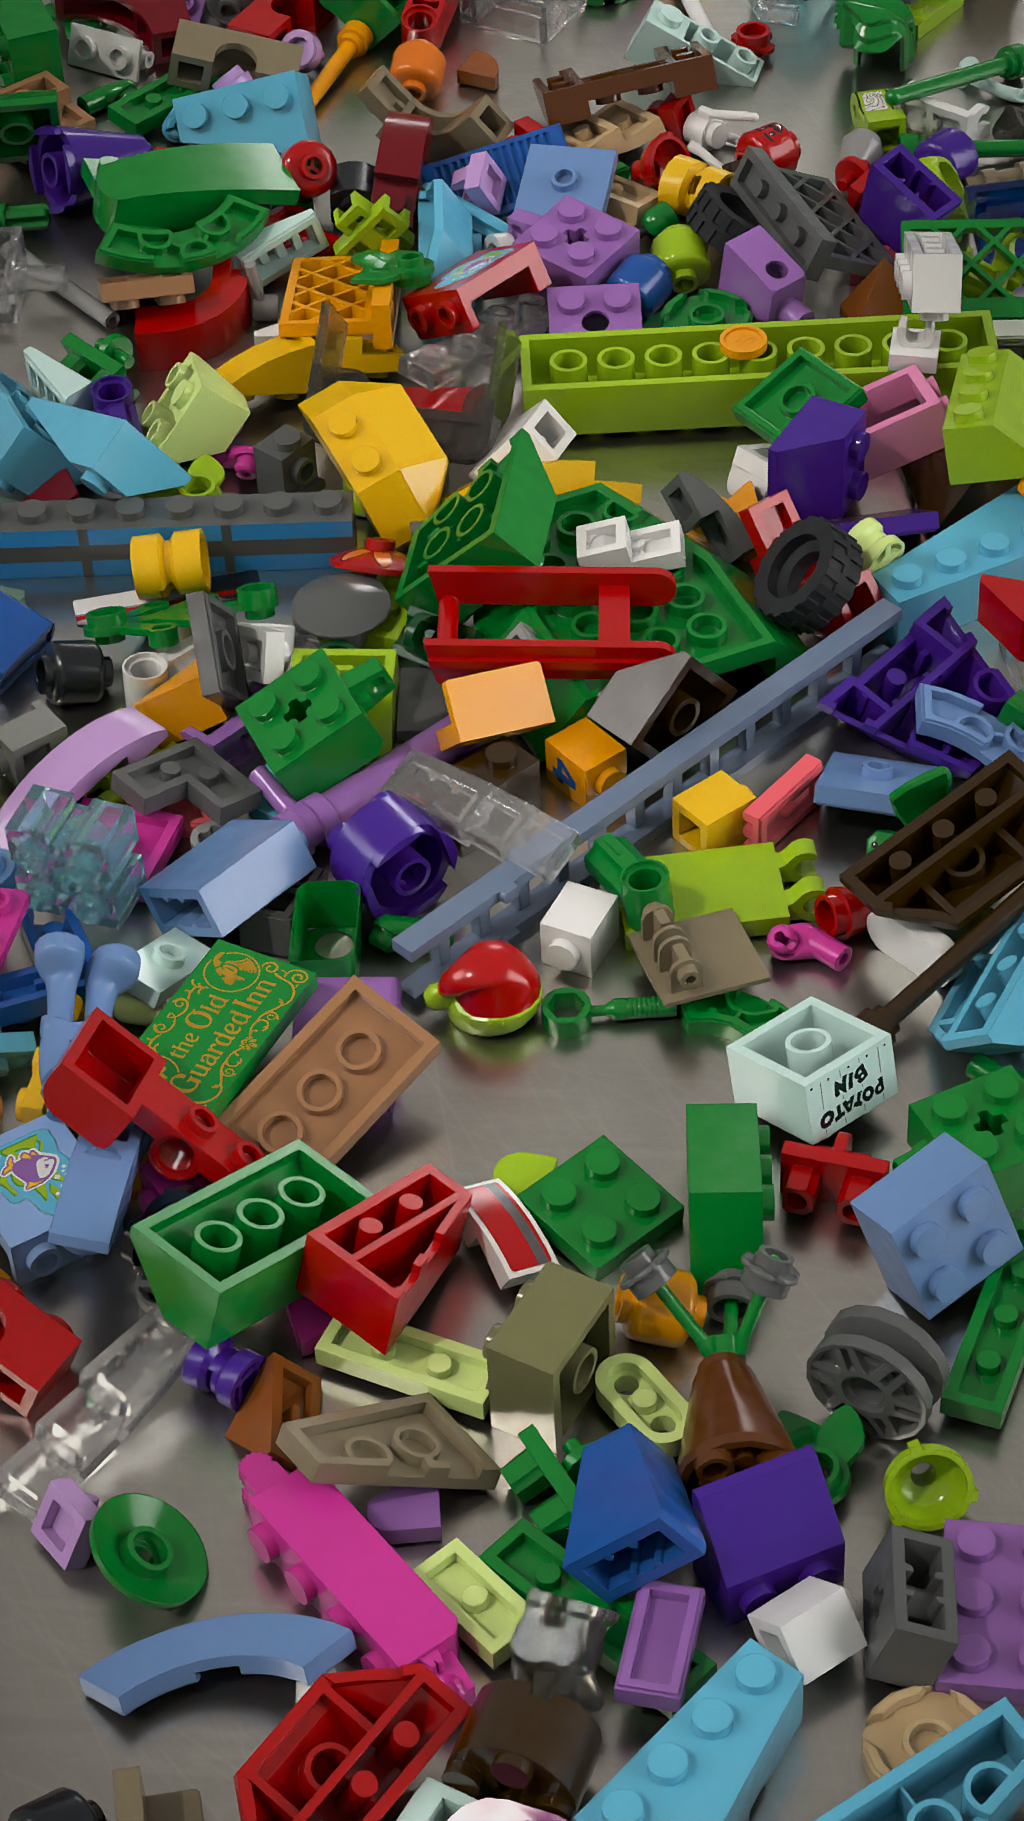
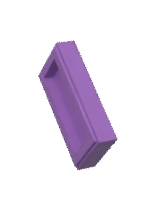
M654 1580L637 1589L614 1686V1702L678 1712L682 1708L705 1606V1588Z

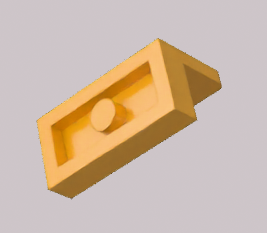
M538 661L449 679L443 682L442 690L451 724L437 730L436 735L442 752L491 741L503 735L510 737L533 732L556 722L541 664Z

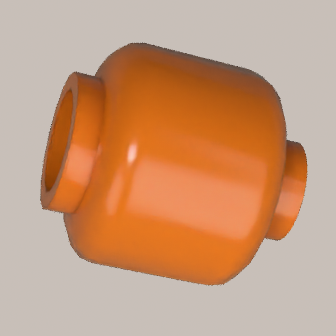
M413 39L399 45L394 51L390 72L417 101L433 100L442 89L446 60L443 53L433 43L424 39Z

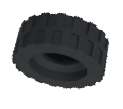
M705 183L685 214V217H687L686 221L692 227L691 229L702 240L722 254L724 253L726 242L758 225L761 226L733 188L721 183Z
M808 516L805 520L800 519L794 522L793 526L788 529L786 528L780 534V537L770 545L766 556L762 558L759 564L760 568L758 574L755 575V590L753 591V599L757 601L755 604L757 609L796 635H802V633L811 634L820 627L824 628L830 624L829 621L843 611L842 608L850 601L856 585L859 584L861 578L860 571L864 559L861 558V553L863 552L861 546L857 544V540L824 517ZM818 561L811 577L798 590L799 585L807 571L815 562Z

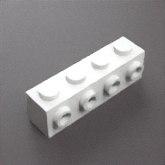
M904 231V253H895L894 281H896V287L899 288L901 300H907L911 313L920 314V320L948 321L949 313H961L963 254L951 232Z

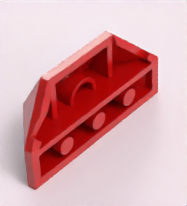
M422 1663L401 1665L400 1668H373L321 1674L233 1776L241 1821H380L465 1719L471 1706Z

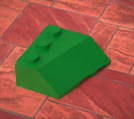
M523 428L509 439L511 450L499 463L490 458L478 469V476L470 485L466 495L462 496L454 492L414 531L404 564V571L402 572L394 599L395 602L407 611L411 605L438 615L439 603L428 574V565H543L545 560L543 551L557 496L531 436ZM459 604V623H465L477 609L485 604Z

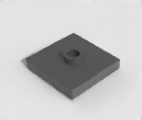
M203 590L185 594L202 696L231 712H237L235 707L250 698L236 612Z

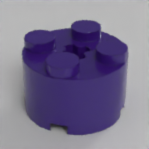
M390 790L380 792L374 797L372 802L359 809L347 822L336 825L331 830L327 839V846L331 850L330 868L335 880H350L357 883L361 890L362 905L375 918L384 914L417 917L425 912L442 896L448 885L442 879L448 866L450 865L455 870L457 863V848L453 839L411 801L398 796ZM356 887V894L359 898L360 892L359 889Z

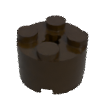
M504 1679L484 1685L473 1702L441 1777L442 1783L477 1800L484 1798L510 1800L559 1815L568 1821H573V1817L577 1814L599 1758L600 1751L598 1748L602 1741V1735L598 1724L579 1704L556 1691L551 1701L529 1694L534 1683Z

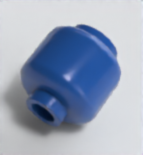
M638 253L627 256L605 283H639L642 321H647L649 317L654 315L673 292L669 267L659 257L650 253L644 255Z

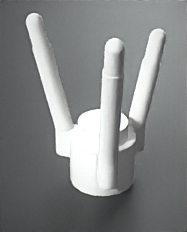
M701 105L698 110L693 111L687 117L684 123L683 137L689 143L687 149L690 153L698 155L710 166L722 169L723 164L708 151L720 149L726 142L737 145V141L741 137L729 132L723 120L755 122L759 119V115L746 111L712 109Z

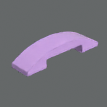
M130 706L92 721L48 753L20 782L0 809V848L9 850L18 862V872L20 873L57 839L52 824L117 764L122 762L127 766L144 759L169 736L167 729Z

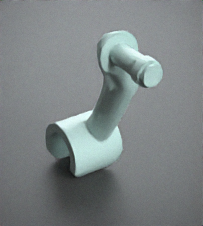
M969 56L960 61L959 67L954 70L980 62L975 57ZM990 78L970 84L1000 99L1024 104V87L1021 89L1006 86Z

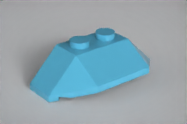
M433 179L426 186V191L418 193V252L423 253L424 258L434 261L435 271L431 274V279L475 252L482 250V234H473L471 214L443 179ZM475 300L472 301V307L475 305Z
M1024 913L963 967L961 974L957 977L928 1027L933 1038L946 1051L977 1054L981 1052L988 1055L1024 1052Z

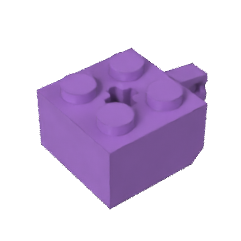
M569 195L563 197L543 216L518 208L507 217V232L511 233L515 239L512 245L535 242L552 282L547 287L605 284L627 256L640 254V229ZM547 287L539 292L531 293L547 301ZM592 314L586 316L584 320H587Z

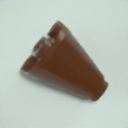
M718 1352L704 1358L700 1362L693 1379L677 1469L691 1505L693 1489L797 1450L754 1371L747 1365L742 1356L733 1352Z

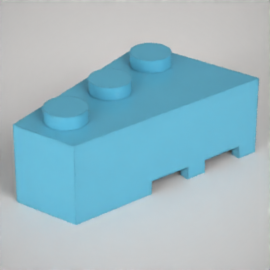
M295 70L172 99L181 143L188 145L273 143L279 155L286 148L301 140H315L322 143L309 77Z

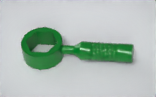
M563 987L554 989L542 999L541 1021L544 1030L550 1035L561 1039H571L587 1032L591 1027L592 1017L607 1016L614 1021L677 1017V1005L664 1008L658 996H644L637 998H614L606 1005L592 1006L589 996L583 991L576 988ZM576 1008L580 1012L577 1017L557 1018L553 1014L556 1009Z

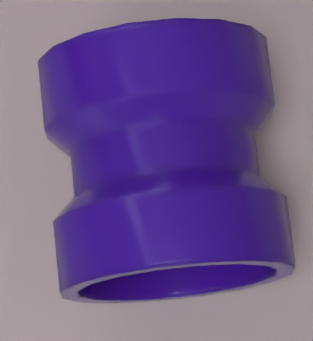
M231 1338L226 1339L209 1350L204 1349L195 1342L185 1358L182 1378L185 1384L201 1393L214 1392L219 1403L237 1412L266 1358L249 1348L236 1349Z

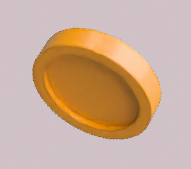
M735 325L725 329L720 335V350L731 359H755L763 355L767 349L766 333L752 325Z

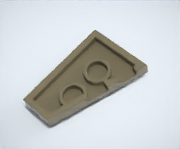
M429 1392L284 1422L275 1442L298 1470L311 1483L495 1490L501 1475L499 1471L501 1468Z

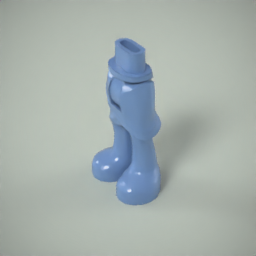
M55 931L47 933L37 940L34 949L35 968L45 983L47 992V1014L42 1016L40 1022L39 1076L42 1085V1097L46 1080L84 1022H73L77 986L85 960V945L78 936L68 932ZM110 943L100 946L92 953L86 965L85 1019L96 1006L111 1018L113 1017L117 996L133 986L140 974L141 958L135 949L124 944ZM47 1108L46 1116L50 1120L64 1123Z

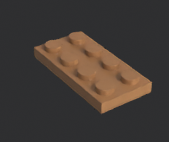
M353 975L223 1111L218 1120L243 1140L256 1144L264 1152L265 1156L300 1139L336 1165L441 1053V1043L357 976Z

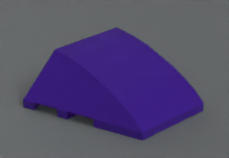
M944 595L913 622L908 635L857 678L852 675L846 678L819 701L817 709L849 724L880 745L915 763L938 767L944 766L950 770L953 777L969 779L984 766L982 762L949 743L916 734L915 694L919 684L923 683L941 687L984 704L983 711L998 718L1007 700L1016 692L999 669L990 668L976 650L978 640L971 631L968 633L963 632L951 615L953 606Z

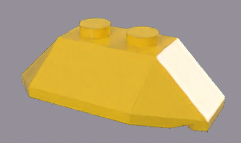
M337 381L299 403L298 407L349 490L353 491L354 498L379 538L396 540L395 551L398 552L410 546L412 540L410 522L425 521L438 508L449 461L401 384Z

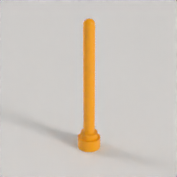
M358 20L348 21L338 33V49L310 85L314 107L317 106L350 59L362 57L372 45L374 36L371 29L365 23Z

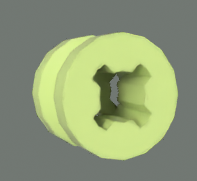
M873 517L861 520L848 533L857 540V544L862 548L861 558L864 559L861 570L870 568L872 574L903 556L905 550L904 542L895 535H886L883 532V525Z

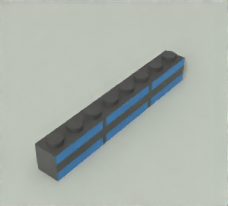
M335 490L295 493L275 491L264 494L224 493L221 495L204 496L179 494L171 497L139 498L128 496L113 499L76 498L73 500L52 501L30 499L22 502H0V579L132 575L130 541L132 536L159 533L164 540H170L174 531L198 528L203 529L211 572L332 569L336 567L329 564V557L344 551L357 549L353 491Z

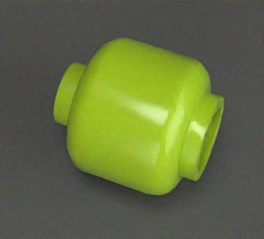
M676 224L665 228L653 240L650 249L651 254L659 257L669 267L673 291L677 293H690L696 288L701 287L709 279L712 271L708 243L702 240L691 229V226L685 224Z

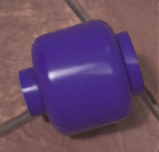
M955 127L943 128L920 142L913 154L918 159L928 156L945 157L956 169L961 183L965 177L973 176L978 168L979 157L974 142L965 132Z

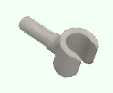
M246 263L245 270L251 286L254 319L256 321H278L277 294H263V286L256 263Z

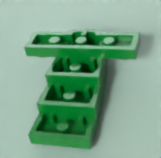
M273 143L199 144L160 149L122 159L113 156H103L100 159L83 158L81 176L94 199V219L105 233L112 222L142 229L167 228L187 230L195 227V222L214 212L224 202L228 194L254 204L291 206L297 205L300 194L298 185L289 170L283 166L282 158Z

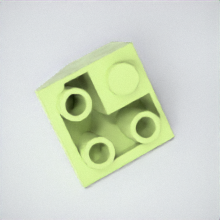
M190 351L183 363L177 362L172 367L165 381V387L167 388L157 402L153 400L147 405L141 416L140 425L143 435L178 464L197 459L203 454L211 456L225 452L251 412L245 396L201 357Z

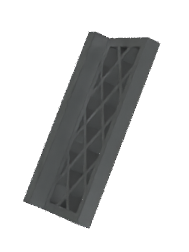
M748 145L732 177L730 186L766 232L803 269L807 277L806 280L818 282L824 268L866 277L884 257L894 264L895 260L866 224L861 221L858 214L828 178L777 167L764 149Z

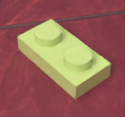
M457 1537L413 1569L457 1617L458 1636L493 1670L543 1633V1617Z

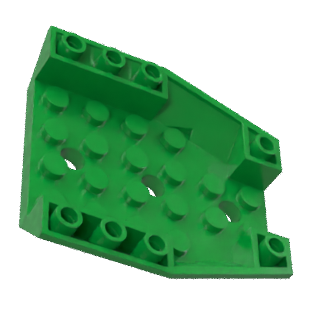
M601 482L556 495L557 500L543 551L545 560L542 566L582 567L579 566L577 560L576 533L569 532L576 530V526L624 515L630 531L666 522ZM685 534L686 567L668 570L676 579V594L674 598L661 606H630V641L666 642L673 646L677 653L685 651L717 675L757 663L769 678L809 650L798 635L788 631L757 609L755 605L757 601L753 599L755 584L752 577ZM485 604L473 613L474 629L485 634L484 639H505L520 622H523L534 629L536 632L535 637L540 640H598L599 606ZM545 679L556 722L536 731L521 734L539 762L546 760L545 739L585 718L595 704L598 692L610 680Z

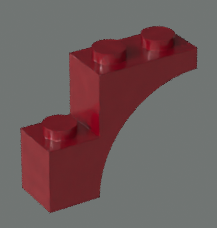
M52 0L56 20L89 19L116 26L128 32L136 39L142 40L143 45L147 46L149 51L154 53V64L170 62L179 19L191 21L185 0Z

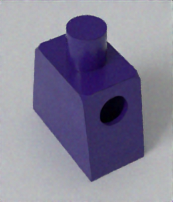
M899 144L871 164L859 216L861 221L876 234L875 237L882 245H888L896 253H901V221L948 220L963 200L904 145Z

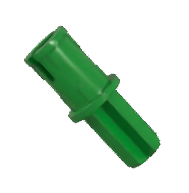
M7 202L0 204V234H3L5 238H10L14 232L38 231L50 228L52 216L49 205L45 203L9 206Z

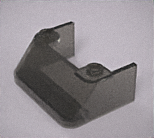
M322 302L306 399L337 381L370 382L361 371L341 367L348 323L333 304L328 302ZM499 321L489 384L478 385L468 392L463 401L462 412L415 407L447 456L448 463L477 464L490 452L509 419L522 345L509 322ZM303 416L302 423L305 433L314 437L315 444L323 448Z

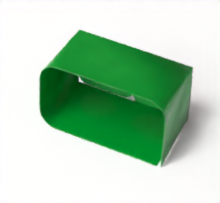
M350 880L310 881L302 884L297 889L288 956L289 964L315 972L317 977H352L353 975L359 977L364 924L361 890L357 883ZM356 887L359 889L360 892L359 898L356 894ZM329 932L346 933L351 936L354 942L351 951L339 958L322 957L316 952L315 943L322 935Z

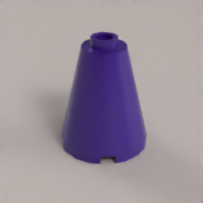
M46 125L36 129L33 134L40 136L38 143L30 145L29 170L36 194H45L50 203L48 205L51 213L61 214L94 201L81 176L83 158L100 159L103 156H113L122 159L154 150L151 144L138 134Z

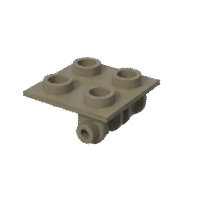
M652 902L643 909L641 931L627 934V938L664 1008L771 981L769 972L732 908L674 922V913L669 906L659 902Z

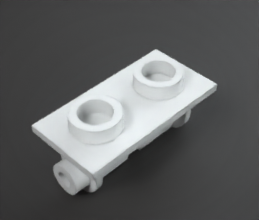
M75 22L71 23L67 64L121 79H129L136 83L139 80V72L153 65L154 53L149 51L147 46L143 45L142 40Z

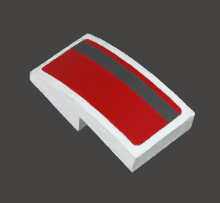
M499 1178L464 1187L473 1196L463 1239L467 1248L477 1245L481 1246L500 1290L524 1284L527 1280L534 1281L547 1261L560 1265L551 1246L530 1212L512 1190Z

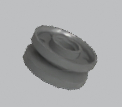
M855 1305L840 1310L824 1332V1338L807 1360L806 1378L815 1397L831 1414L845 1404L852 1406L860 1417L865 1434L875 1438L901 1440L916 1436L927 1423L932 1414V1406L939 1400L949 1385L950 1367L940 1346L924 1329L905 1316L879 1306Z

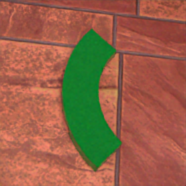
M228 194L224 202L214 212L195 222V227L172 233L169 229L134 228L112 222L96 251L94 263L118 270L144 274H175L207 268L233 257L250 245L267 224L270 209Z

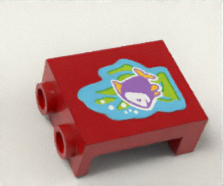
M532 241L477 251L431 279V283L427 286L413 290L402 297L401 300L407 311L411 327L416 331L418 338L424 340L472 333L479 329L480 324L471 304L473 300L482 296L483 300L539 292L551 285L552 282L535 242Z

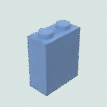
M232 819L141 885L139 890L162 934L176 927L189 936L223 938L317 866L308 850L309 843L307 837L296 826L294 820Z

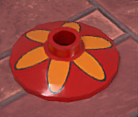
M366 537L364 548L351 549L329 557V564L333 567L349 571L401 576L404 571L407 555L395 551L396 540Z

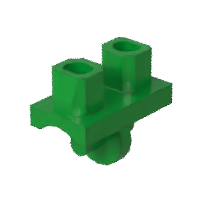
M71 332L60 341L68 353L60 363L86 379L91 378L90 381L92 383L100 377L107 375L126 377V369H130L135 362L132 356L133 345L131 340L120 333L110 334L105 339L99 338L95 343V347ZM133 386L134 399H136L140 392Z
M532 1423L517 1434L526 1449L516 1455L499 1471L523 1505L549 1486H553L557 1493L528 1514L539 1530L556 1543L561 1544L568 1538L583 1447L593 1442L582 1445L578 1438H570L562 1447L567 1456L560 1463Z

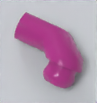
M229 445L225 452L211 455L224 469H235L236 475L244 480L256 478L253 446Z
M810 923L779 924L773 927L767 936V944L771 954L785 962L817 959L839 972L847 966L852 956V948Z

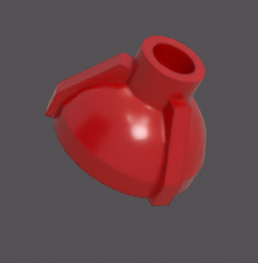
M673 132L659 133L644 149L641 159L633 163L631 173L634 182L658 191L659 182L667 164L680 154L691 157L685 144L679 138L673 136Z

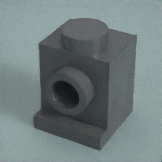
M284 424L253 447L259 494L275 491L286 493L319 492L326 488L325 480L318 477L314 437L288 424Z

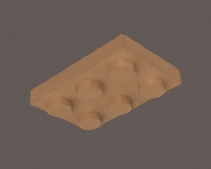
M191 272L135 274L96 279L100 300L102 303L109 302L112 310L139 308V299L153 297L158 305L185 303V294L195 293L194 278Z

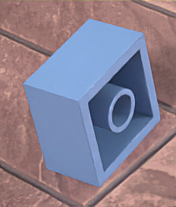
M946 1132L942 1133L850 1202L887 1287L928 1320L932 1319L1024 1249L988 1162Z

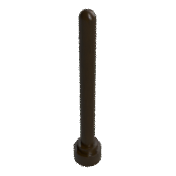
M1024 883L884 1007L877 1005L873 1009L865 1008L856 1018L890 1033L893 1045L896 1042L895 1035L900 1031L899 1023L1024 913Z

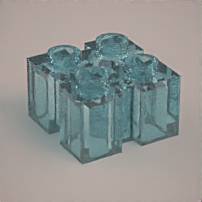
M33 784L4 828L11 860H14L19 866L14 875L17 889L23 890L24 893H29L31 903L28 908L61 915L63 910L68 908L72 909L73 914L86 924L120 930L142 895L139 887L147 882L142 854L131 852L139 840L134 807L96 798L92 799L89 806L75 803L73 793Z

